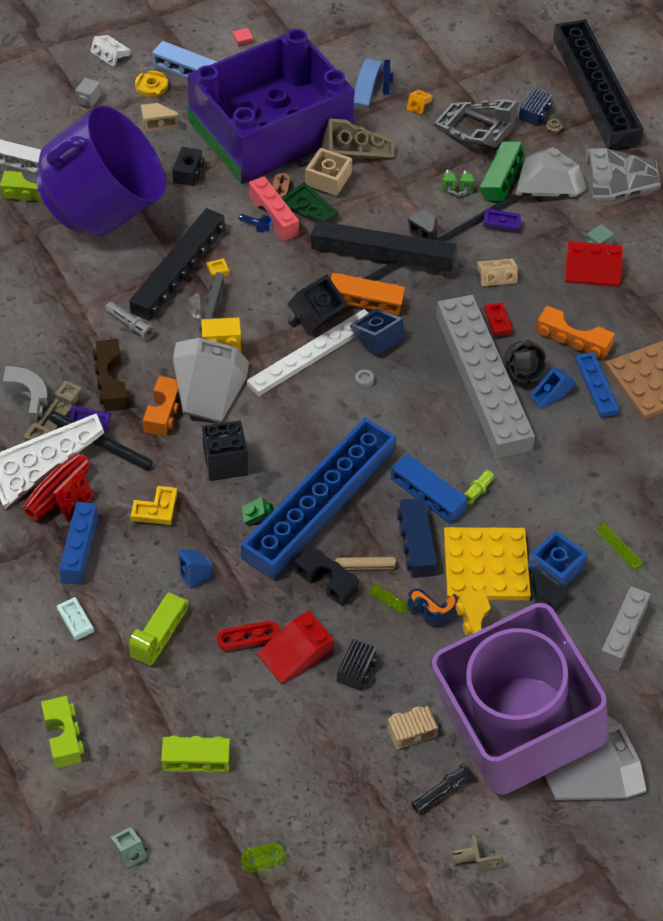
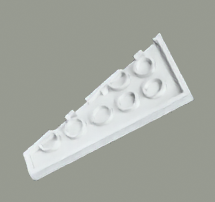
M97 414L0 452V499L4 509H7L43 481L59 465L75 454H78L104 433Z

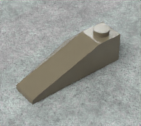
M327 120L322 139L323 149L350 158H394V140L378 133L370 132L364 127L356 126L347 120Z

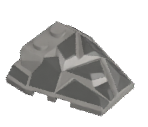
M610 149L585 150L587 164L591 165L592 201L615 200V197L624 194L627 197L634 191L643 193L659 189L661 186L656 160Z

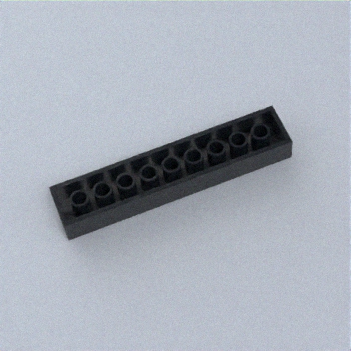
M587 20L555 24L553 41L607 148L612 150L640 145L644 129Z

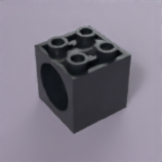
M328 274L298 291L287 303L307 334L336 318L348 306Z
M241 420L202 426L203 453L209 481L248 476V450Z

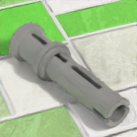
M112 301L106 305V312L128 325L130 331L141 335L143 340H149L153 336L155 327L151 324H146L142 318L134 317Z

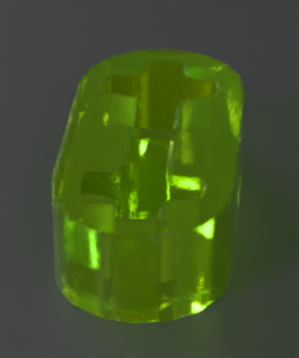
M277 843L249 848L241 855V865L247 872H256L276 867L283 862L284 850ZM274 851L277 854V858H273L270 852ZM248 857H252L255 863L251 864L248 861Z

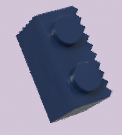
M533 88L520 108L519 119L538 126L540 121H544L546 112L550 111L553 106V101H551L552 94Z

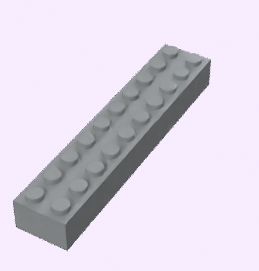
M468 295L438 301L436 318L495 459L533 451L535 435L474 296Z

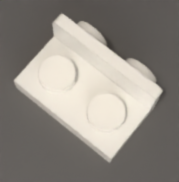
M104 35L94 37L90 51L111 66H116L117 59L129 56L131 50L112 37Z

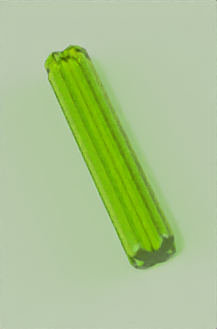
M606 523L598 526L597 532L634 570L642 567L643 561Z

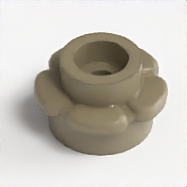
M551 119L546 124L547 132L556 135L560 133L563 125L559 120Z

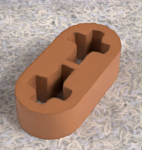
M285 173L277 174L273 181V188L276 192H282L280 194L281 198L288 194L290 188V177Z

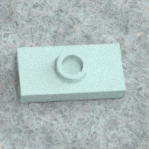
M76 597L56 606L57 611L75 641L94 632L92 624Z

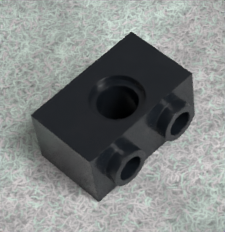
M181 147L172 169L173 183L194 186L195 181L200 177V168H203L205 158L202 157V150Z

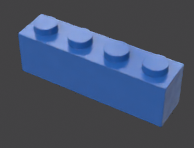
M407 454L391 468L392 481L413 497L424 498L426 507L447 523L451 524L466 511L467 498L465 495L451 487L447 481L439 478L432 470L423 466L418 459Z
M76 502L59 567L61 583L82 585L99 519L97 504Z

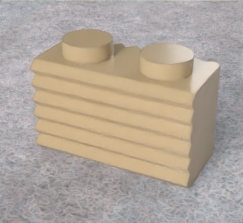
M418 706L405 714L396 713L388 719L387 725L396 749L438 736L439 728L429 706Z

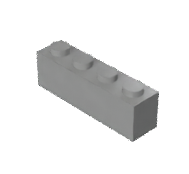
M632 586L630 587L602 648L598 664L619 671L647 608L650 593Z

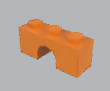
M158 377L154 388V402L163 405H148L143 417L144 432L167 436L168 430L173 428V416L178 413L180 400L176 379Z

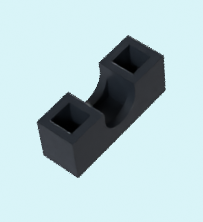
M310 546L295 561V573L311 584L319 577L328 578L330 581L327 583L326 595L341 606L358 591L359 579L356 575L343 569L338 562L326 557L321 550Z

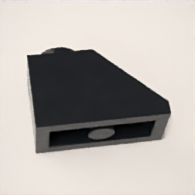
M424 209L408 218L409 231L412 235L419 238L436 240L438 230L437 218L434 214Z
M536 566L532 576L535 604H547L556 612L567 601L569 589Z

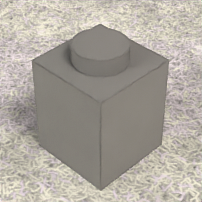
M84 78L75 89L76 103L92 108L101 96L100 82Z

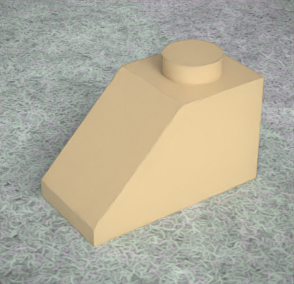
M159 103L141 105L145 132L179 128L178 113Z

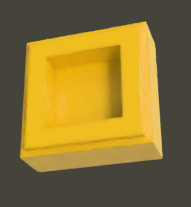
M224 258L207 262V269L212 279H215L216 272L224 273V277L230 275V270Z

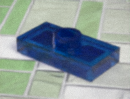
M391 60L384 61L383 95H389L390 83H393V72H390Z

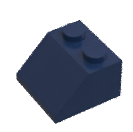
M378 308L350 325L351 330L365 349L378 355L406 338L403 319Z

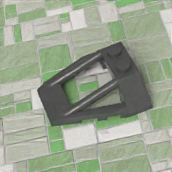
M500 99L496 101L497 103H489L487 100L482 101L481 104L474 105L471 102L451 103L434 124L440 131L461 141L496 148L513 129L518 102ZM473 110H495L497 120ZM464 114L492 125L489 130L476 129L473 134L453 126Z

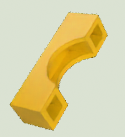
M484 589L460 595L457 601L456 610L458 615L463 618V630L466 635H472L482 630V619L488 615L491 609Z

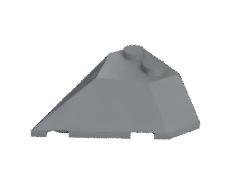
M551 147L525 157L515 195L522 196V193H531L532 196L568 194L569 197H576L586 192L587 186L579 165L562 154L558 149Z

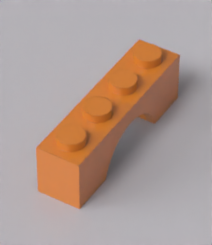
M546 306L537 319L535 331L542 336L551 338L584 353L594 352L596 358L604 360L613 346L615 333L601 327H596L589 331L573 329L565 322L564 312L550 306Z

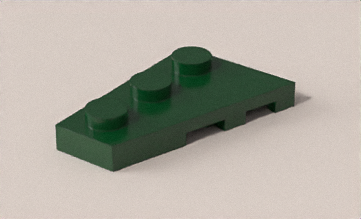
M305 182L282 197L292 212L315 222L330 223L339 216L338 211Z

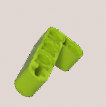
M168 592L144 630L136 629L131 635L129 641L130 657L148 666L153 665L187 611L189 601Z

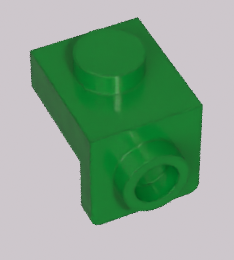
M261 497L242 506L244 523L250 526L267 518L275 510L273 504Z

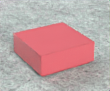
M248 28L232 31L233 38L238 46L254 42V38Z

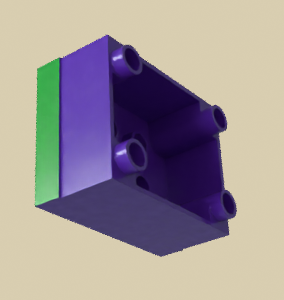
M292 29L287 34L211 65L201 66L198 70L189 73L188 122L235 178L243 184L322 148V139L328 119H343L354 124L355 89L345 80V74L340 70H336L309 41L304 30Z

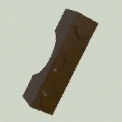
M118 339L95 341L96 349L92 350L94 361L98 360V363L95 364L96 375H100V378H97L98 390L102 389V393H99L100 405L104 404L105 412L128 409L125 382L118 381L110 376V373L115 368L121 366Z

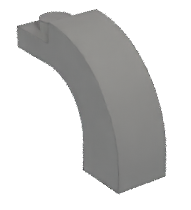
M11 366L5 367L3 377L5 393L21 394L31 400L29 407L30 424L38 423L40 417H43L44 410L49 409L47 389L43 380L28 369Z

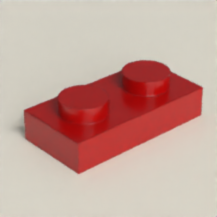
M503 302L485 305L484 311L493 336L511 335L513 329Z

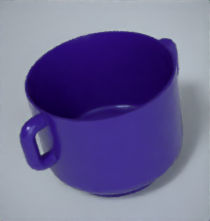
M100 105L91 109L48 141L39 155L36 182L40 196L52 215L65 227L75 232H86L91 235L100 236L112 233L158 201L165 192L166 174L153 146L143 132L128 117L109 106Z

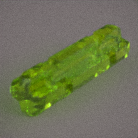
M374 583L370 587L369 593L374 597L378 596L379 600L391 608L394 606V610L402 613L406 609L407 603L402 599L398 600L396 595L385 588L381 589L382 586Z

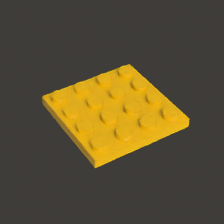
M444 527L447 599L453 595L455 600H458L460 595L484 589L488 600L530 601L531 593L525 528Z

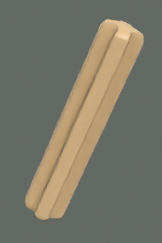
M395 557L335 559L345 570L395 569L396 567Z

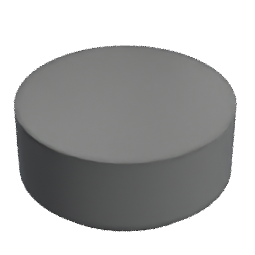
M360 370L356 373L355 384L358 387L366 389L373 385L374 375L371 371Z

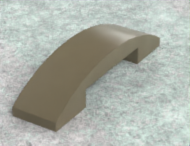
M65 380L55 393L56 399L38 423L31 425L23 438L29 441L61 428L49 420L50 414L56 411L68 417L72 406H75L80 396L82 387Z

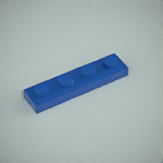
M594 352L576 355L575 362L600 418L619 414V407Z

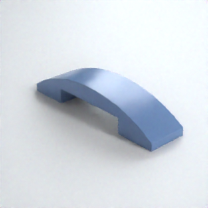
M366 59L364 61L355 87L354 105L369 107L372 91L377 76L380 74L383 61Z

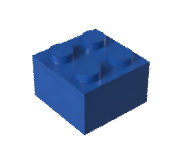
M555 530L530 554L528 569L533 572L534 568L538 566L566 586L585 568L588 553Z

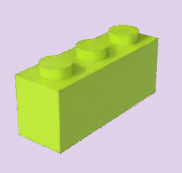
M175 735L163 737L162 771L229 773L230 738L220 736L214 738L193 736L188 738Z

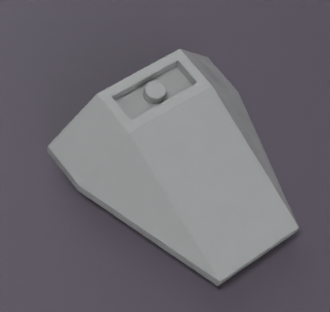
M195 338L176 342L172 361L183 414L221 423L247 379L248 360L236 347L207 339Z
M608 716L609 736L607 742L602 747L544 775L555 800L628 799L646 793L641 762L621 723Z

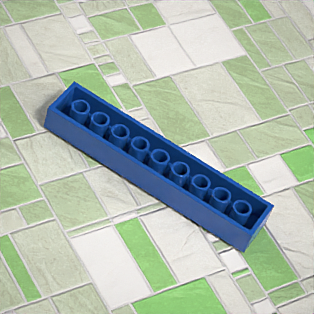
M364 417L241 544V559L271 579H274L395 452L396 436Z

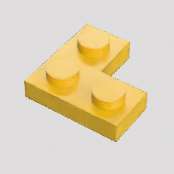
M157 486L154 502L134 500L130 515L131 521L171 525L178 493L177 488Z

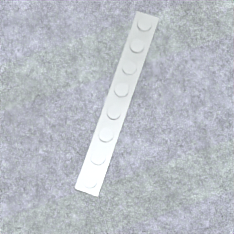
M363 309L247 380V386L258 396L271 390L357 337L351 330L350 325L367 315L368 312Z

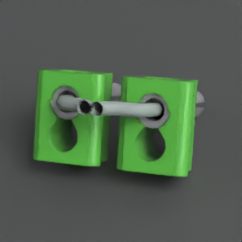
M446 170L442 179V193H452L456 197H460L461 194L473 193L474 179H472V174H469V171H467V174L466 170L463 172L460 179L459 193L457 194L455 192L457 181L455 173H452L451 170L448 173V170Z

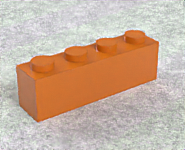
M332 272L331 280L348 305L369 310L378 308L390 314H400L405 287Z

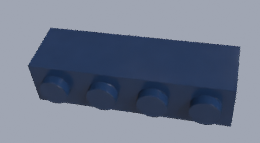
M425 499L400 500V508H396L397 520H401L402 524L399 525L400 537H404V541H402L403 553H407L408 557L405 558L406 570H410L411 578L436 576L437 561Z

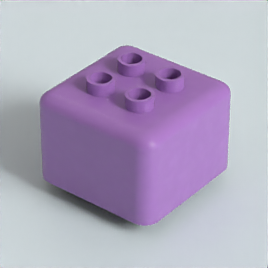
M536 603L439 650L432 659L441 703L487 786L496 794H508L602 747L608 740L606 695L552 607L547 604Z

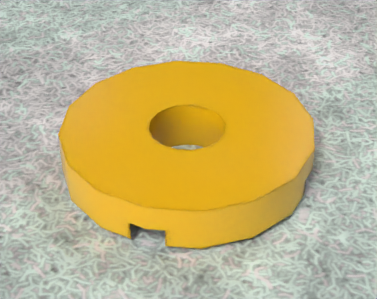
M147 71L146 74L141 73L135 80L136 91L144 97H159L165 94L169 87L166 75L159 71Z

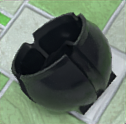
M521 340L513 343L505 352L503 359L506 362L504 367L508 376L522 384L526 383V381L533 383L544 374L547 367L545 362L547 356L544 349L536 342L525 340L524 343ZM530 352L531 368L516 370L515 353Z

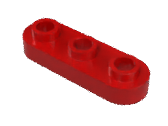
M263 621L226 628L217 634V645L223 651H232L267 644L280 632L279 626L273 621Z

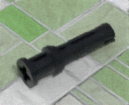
M460 764L459 769L452 774H446L442 782L411 802L412 808L420 815L448 793L459 791L460 786L467 781L471 782L474 780L472 771L466 764Z

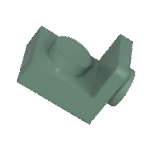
M132 827L111 837L113 845L122 856L124 865L127 868L147 858L143 844Z

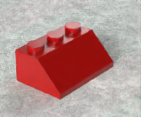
M568 241L565 255V283L619 287L623 246Z

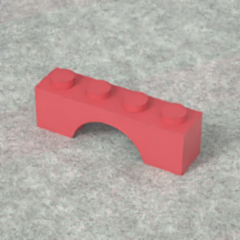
M263 176L250 181L249 198L257 208L264 207L273 222L274 230L280 239L285 242L298 237L299 220L266 177Z

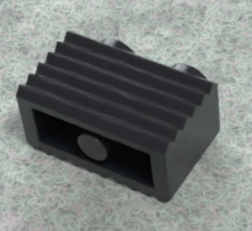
M353 639L337 672V682L358 690L362 689L363 684L367 685L371 677L369 671L371 667H376L379 656L376 655L377 647Z

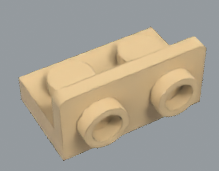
M513 259L477 262L482 286L517 283V265Z

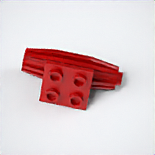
M75 454L52 471L35 488L22 508L25 515L33 521H38L59 506L65 521L69 522L73 517L76 502L88 503L94 497L86 477V473L90 469L89 459L83 454Z

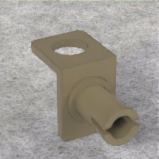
M475 834L472 835V847L452 850L454 865L475 861L479 872L505 867L503 855L480 858ZM492 861H497V863L487 864Z

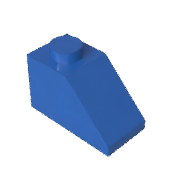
M553 367L529 396L543 409L565 397L576 382L564 370Z
M185 549L178 551L179 573L190 589L212 577L211 568L213 566L208 557H204L200 551Z

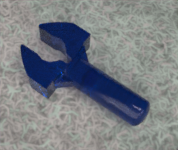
M244 214L239 215L240 221L256 225L257 232L264 233L270 231L269 226H272V220L269 216L263 214L261 218H254Z

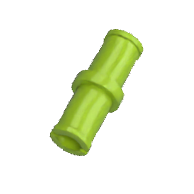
M485 470L477 480L471 483V487L464 493L467 498V504H472L479 495L486 491V487L495 478L491 471Z

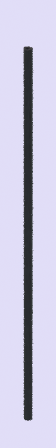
M514 193L504 201H500L488 209L500 210L524 197L527 193H522V196L515 195L516 193ZM486 210L436 237V240L445 241L483 220ZM391 262L363 279L374 281L401 266L402 263ZM296 316L288 320V324L291 327L299 323Z

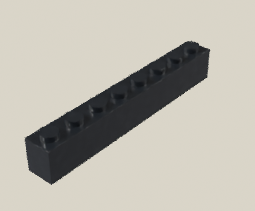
M205 208L129 300L131 314L150 321L153 316L158 314L162 305L168 302L170 295L178 289L179 284L187 278L191 269L197 266L200 258L206 255L208 248L214 245L217 237L225 231V215Z
M316 221L311 233V248L450 272H452L457 258V244L322 221Z

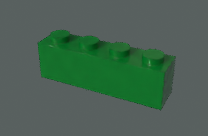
M502 142L499 149H497L496 155L491 161V166L486 172L483 182L480 184V193L483 195L484 201L505 200L525 157L522 142Z

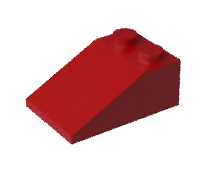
M308 610L289 622L257 652V656L282 685L333 654L334 639Z

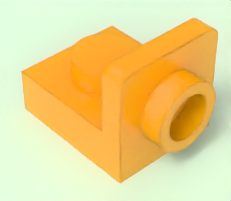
M420 90L410 93L406 109L421 115L424 106L432 101L433 95Z

